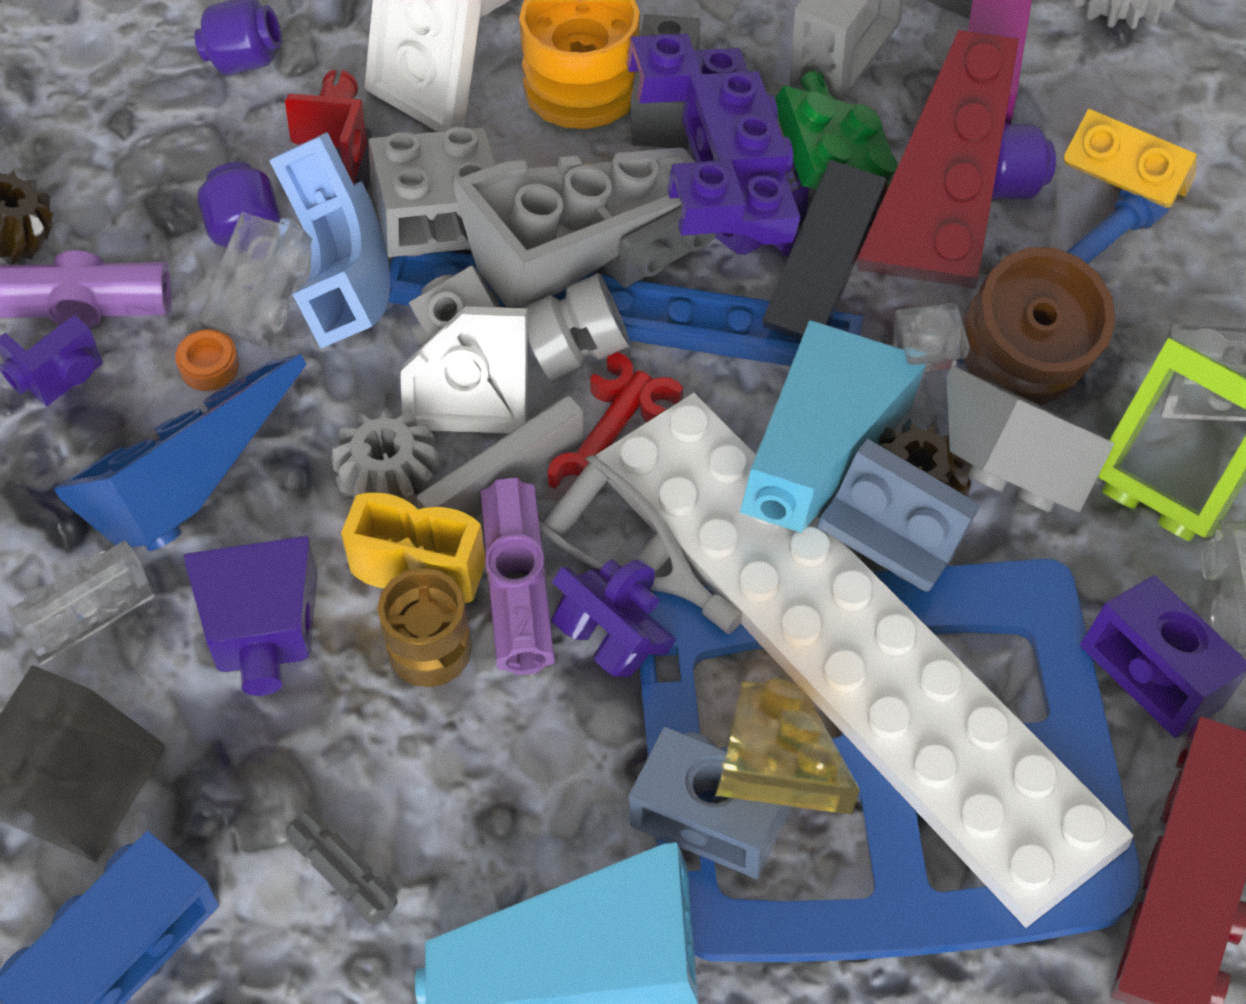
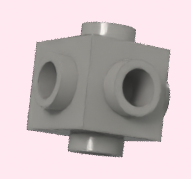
M471 265L454 276L443 275L432 280L422 289V295L409 302L418 319V322L411 326V330L420 347H422L465 306L499 308L501 306L489 284Z

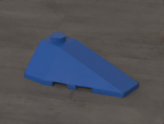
M301 354L267 362L208 396L203 401L208 411L203 413L201 408H196L176 418L164 421L154 427L159 439L156 441L147 439L126 450L122 446L115 449L54 488L56 494L61 501L119 549L145 546L148 551H154L169 544L182 533L178 525L197 513L307 365Z

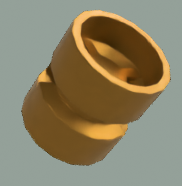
M413 569L405 571L390 580L381 592L377 606L390 666L399 678L414 686L430 688L447 684L462 673L469 663L472 651L462 589L452 577L435 569Z

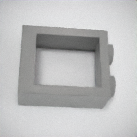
M801 0L795 7L790 87L804 90L800 84L802 76L809 71L816 70L818 73H823L830 95L834 99L845 101L900 25L904 0Z

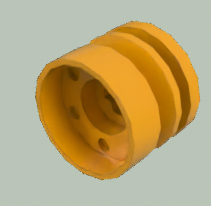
M525 0L521 7L519 25L521 49L524 54L522 62L524 74L523 90L529 107L543 120L563 128L590 129L608 125L626 115L631 109V95L635 72L628 71L627 57L631 36H640V10L636 1Z

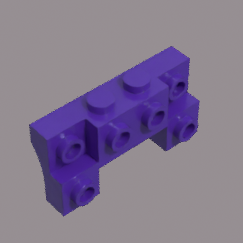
M688 33L631 36L626 64L629 72H640L641 77L637 92L639 104L685 101L681 119L696 162L672 164L667 186L669 198H680L682 210L678 224L680 235L731 233L756 239L765 245L794 242L801 217L785 173L791 171L793 165L792 145L788 137H782L777 123L778 114L775 98L773 95H767L759 71L748 72L740 48L693 50Z

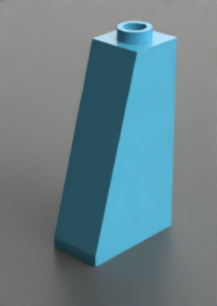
M809 320L752 465L740 513L802 533L837 494L857 451L864 442L869 439L879 444L880 435L885 427L894 429L911 410L928 357Z
M678 843L661 844L425 941V967L417 968L415 973L417 1004H699L688 868Z

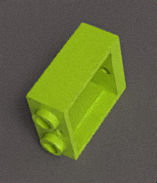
M1168 338L1109 441L1115 444L1098 478L1105 481L1101 489L1104 494L1132 509L1136 508L1139 501L1161 513L1157 521L1160 526L1187 541H1192L1195 534L1204 538L1214 536L1246 482V436L1201 512L1124 470L1120 466L1175 371L1245 410L1246 377L1181 341Z

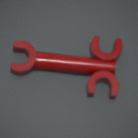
M619 352L606 357L607 371L619 377L614 380H607L593 374L590 378V392L596 399L611 403V405L575 453L560 454L552 460L547 472L548 485L555 489L564 477L569 475L579 476L589 463L586 458L590 455L595 456L612 445L639 407L642 419L647 423L666 411L662 406L656 405V401L667 400L673 404L682 401L683 386L678 381L669 377L652 379L651 376L643 371H635L633 373L632 362L627 356Z

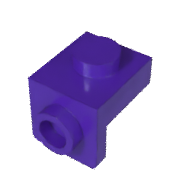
M73 315L27 351L7 333H3L0 336V353L4 360L0 364L1 374L19 394L22 395L29 390L46 407L73 386L85 382L93 371L103 364L90 328L76 315Z

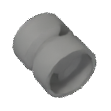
M598 273L568 286L566 297L562 300L548 295L521 307L528 308V340L545 374L552 381L583 368L585 356L589 354L601 360L631 346L617 305L605 281Z

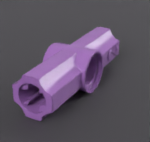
M71 250L57 255L53 264L0 265V318L49 317L52 322L60 326L73 315H76L89 328H92L100 322L101 316L166 315L171 310V274L167 262L105 263L103 259L93 253Z
M517 477L498 479L488 488L480 490L486 550L485 565L490 593L496 663L498 670H506L516 676L535 674L555 662L536 490L534 484L524 483ZM516 571L528 573L527 576L520 579H508L505 577L509 573Z

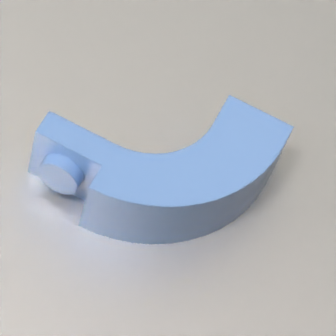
M328 132L269 160L300 220L308 242L311 259L310 275L307 282L295 291L293 296L320 349L374 326L384 315L390 296L388 256L375 210L362 181L353 184Z

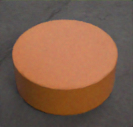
M211 329L196 331L181 341L175 353V361L182 380L189 387L196 390L212 391L222 388L234 379L239 369V358L235 344L228 335L221 331Z

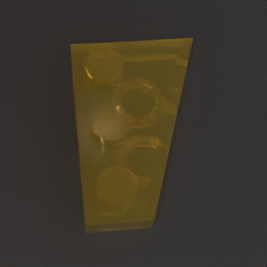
M770 679L766 681V684L742 680L734 706L728 735L729 740L723 758V769L716 796L852 815L860 789L807 693L798 685L786 680Z

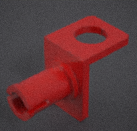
M331 70L323 77L322 87L318 96L292 93L287 95L285 107L290 140L295 144H302L328 132L334 146L340 148L341 160L354 184L367 146L362 99H354L358 92V83L352 74L342 70L338 84L334 85L337 72L336 70Z

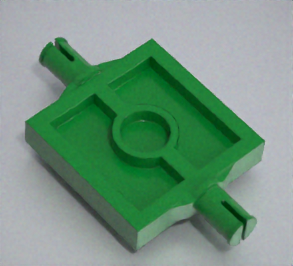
M816 70L809 71L802 76L800 84L804 90L784 85L774 98L777 104L778 120L784 137H788L792 145L793 162L801 185L817 190L829 161L833 160L887 178V188L881 200L882 203L897 170L898 163L892 154L882 128L881 119L877 115L876 110L863 104L855 105L834 99L828 91L823 73H818Z

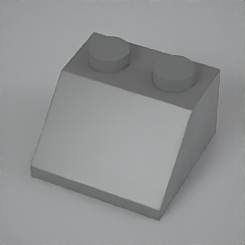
M952 365L947 374L950 452L972 464L967 475L1001 492L1007 481L1017 485L1019 489L1015 496L1044 511L1051 512L1056 502L1080 513L1115 443L1041 405Z

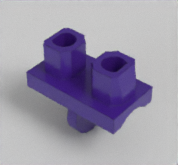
M612 559L602 566L601 571L591 569L580 575H577L569 567L561 566L552 581L564 594L551 618V622L565 635L575 640H589L598 624L608 633L593 656L595 658L594 661L612 676L631 677L645 661L648 654L667 655L677 640L649 615L658 606L659 598L650 591L655 579L654 569L641 559L632 560L623 567Z

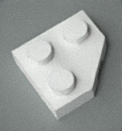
M465 306L404 363L401 370L402 415L410 410L413 417L416 418L417 426L428 425L430 431L510 434L528 422V308Z

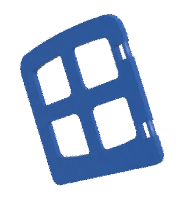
M1054 559L947 566L930 591L921 590L910 582L899 578L891 571L873 572L934 634L1020 635L1030 642L1034 651L1047 718L1044 721L1023 724L1132 833L1093 659L1079 646L1087 632L1071 570L1063 563ZM704 586V588H706L714 596V594L706 586ZM655 590L651 592L659 598V604L649 615L677 640L667 655L648 654L645 661L640 665L648 757L664 727L682 734L686 732L700 734L694 681V669L698 663L705 659L764 649L741 623L732 633L727 634L702 614L703 609L698 605L677 595ZM678 655L680 681L658 683L655 657ZM844 734L832 739L723 747L719 749L746 760L749 758H760L774 764L784 775L793 778L792 793L830 789H845L854 793L859 798L862 806L874 884L872 895L864 899L804 901L731 899L719 890L714 861L699 855L700 870L688 871L695 956L703 960L715 962H808L891 958L976 950L1046 940L1105 929L1114 925L1129 913L1140 889V864L1133 837L1127 850L1027 928L1020 923L987 886L948 892L934 890L929 885L916 810ZM707 791L698 796L701 800L712 803L720 798H729L724 793L718 791ZM656 838V846L668 843Z

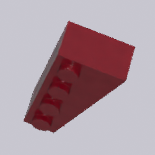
M958 30L858 255L857 266L859 271L976 288L1019 38Z
M1200 716L1180 747L1175 767L1183 769V771L1178 770L1171 791L1168 792L1160 820L1166 824L1163 836H1158L1149 857L1142 889L1146 890L1143 903L1138 902L1134 911L1111 991V998L1127 1004H1224L1231 979V973L1220 969L1227 942L1239 945L1246 928V902L1240 900L1246 880V731Z

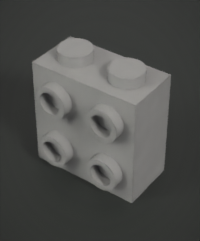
M455 127L441 132L420 134L395 133L388 137L369 138L370 184L387 256H420L425 253L463 249L471 250L453 186L455 179L496 165L485 128L469 129Z

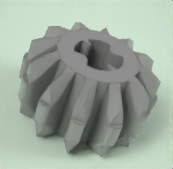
M384 406L379 418L373 420L359 412L356 421L358 429L340 428V435L338 436L340 446L332 449L331 462L333 470L337 472L336 481L338 489L343 493L344 497L353 496L355 499L356 495L362 493H386L400 497L414 505V493L420 494L434 484L432 476L438 474V469L440 468L439 454L434 448V437L428 425L417 426L416 418L413 417L410 410L397 419H393L392 413Z

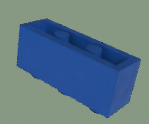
M147 830L134 844H127L112 855L104 868V874L83 895L73 896L58 909L52 920V926L30 947H24L15 952L4 963L0 970V1003L125 1004L219 907L207 880Z

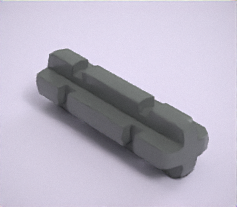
M306 810L302 812L286 829L290 844L303 857H308L312 861L311 865L346 901H351L355 905L354 909L369 924L376 925L383 921L387 915L393 912L398 904L395 891L380 876L375 877L371 873L373 869L337 833H332L328 829L329 825L315 811Z

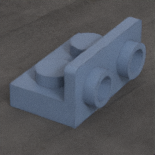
M867 439L857 451L836 497L821 515L817 526L819 529L843 542L846 546L853 548L893 572L899 578L910 582L923 591H930L953 558L981 505Z

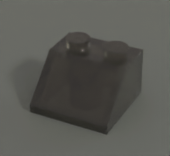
M32 665L0 713V821L97 863L166 748L163 742L90 688Z

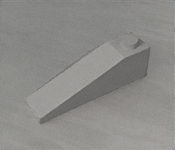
M682 147L617 152L613 161L581 164L579 156L559 157L557 166L528 168L525 160L504 161L455 179L453 189L478 272L508 308H521L548 295L553 296L562 292L568 286L575 284L613 258L619 256L620 243L624 237L682 207L680 198L670 199L667 192L672 164L692 163L695 161Z

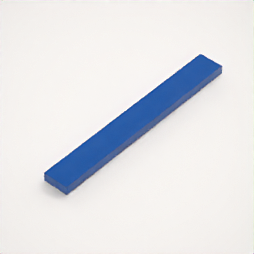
M444 251L425 253L420 256L393 257L389 267L390 296L388 303L410 306L409 302L422 295V289L432 280L443 275L454 276L471 265L477 270L473 255ZM590 273L589 275H587L586 277L582 278V279L579 280V281H582V280H584V279H586V278H588V277H591V276H593V275H595V274H594V273ZM601 275L617 305L630 341L791 366L801 340L763 326L762 319L770 302L768 300L645 281H637L623 288L612 276ZM491 288L501 308H508ZM567 289L553 296L562 300L566 297ZM835 311L829 326L861 336L864 315Z

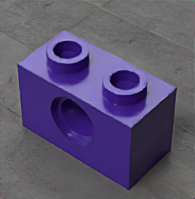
M1155 574L1106 602L1079 645L1175 739L1192 729L1200 716L1208 718L1221 710L1246 677V660Z

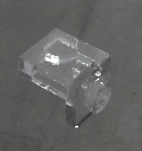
M957 302L896 310L892 346L904 350L908 364L926 363L924 372L950 369L952 365L956 366V359H964L968 356L969 343Z

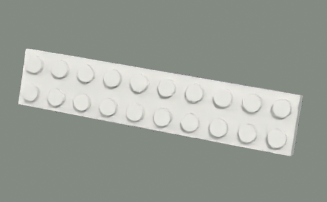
M695 393L595 455L632 484L655 507L672 531L695 576L714 595H721L742 612L741 624L1025 928L1130 847L1134 835L843 542L819 529L817 526L819 518L817 516L800 533L740 513L756 454ZM609 478L607 482L656 533L655 526L644 510L624 489Z

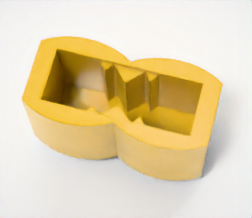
M362 493L355 496L341 531L350 572L359 580L375 587L385 588L390 580L405 571L418 568L435 569L454 579L462 589L464 603L473 601L486 566V557L481 524L470 515L445 507L417 509L410 502L391 494Z

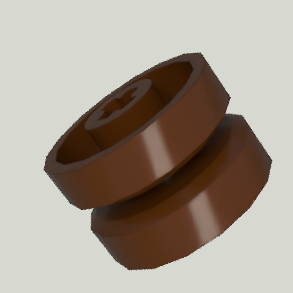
M1028 247L1005 256L988 274L980 286L979 292L965 309L958 330L960 356L969 373L1038 405H1044L1065 396L1109 345L1116 323L1113 297L1100 274L1080 257L1057 248Z

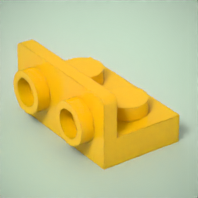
M1088 108L1064 154V163L1069 167L1132 194L1142 196L1160 206L1169 208L1173 205L1178 194L1186 197L1196 177L1197 154Z

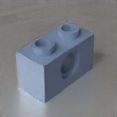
M664 727L629 794L630 827L668 843L677 842L680 848L758 880L790 812L793 778L784 775L778 767L760 758H749L746 760L721 750L715 742L704 735L695 732L682 734ZM707 791H718L724 793L729 798L720 803H708L701 800L698 796Z

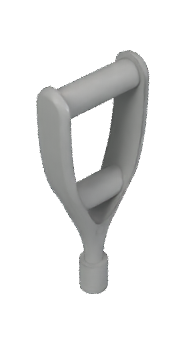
M594 455L588 456L586 460L589 463L545 521L539 520L540 531L582 563L601 571L604 563L577 549L565 540L564 536L607 480L611 478L644 510L657 530L635 560L641 559L654 569L656 576L669 557L671 559L673 567L671 574L666 577H655L650 590L674 594L693 602L703 609L702 614L727 634L732 633L741 623L742 612L721 595L715 594L713 596L704 588L692 572L669 526L655 507L632 484Z

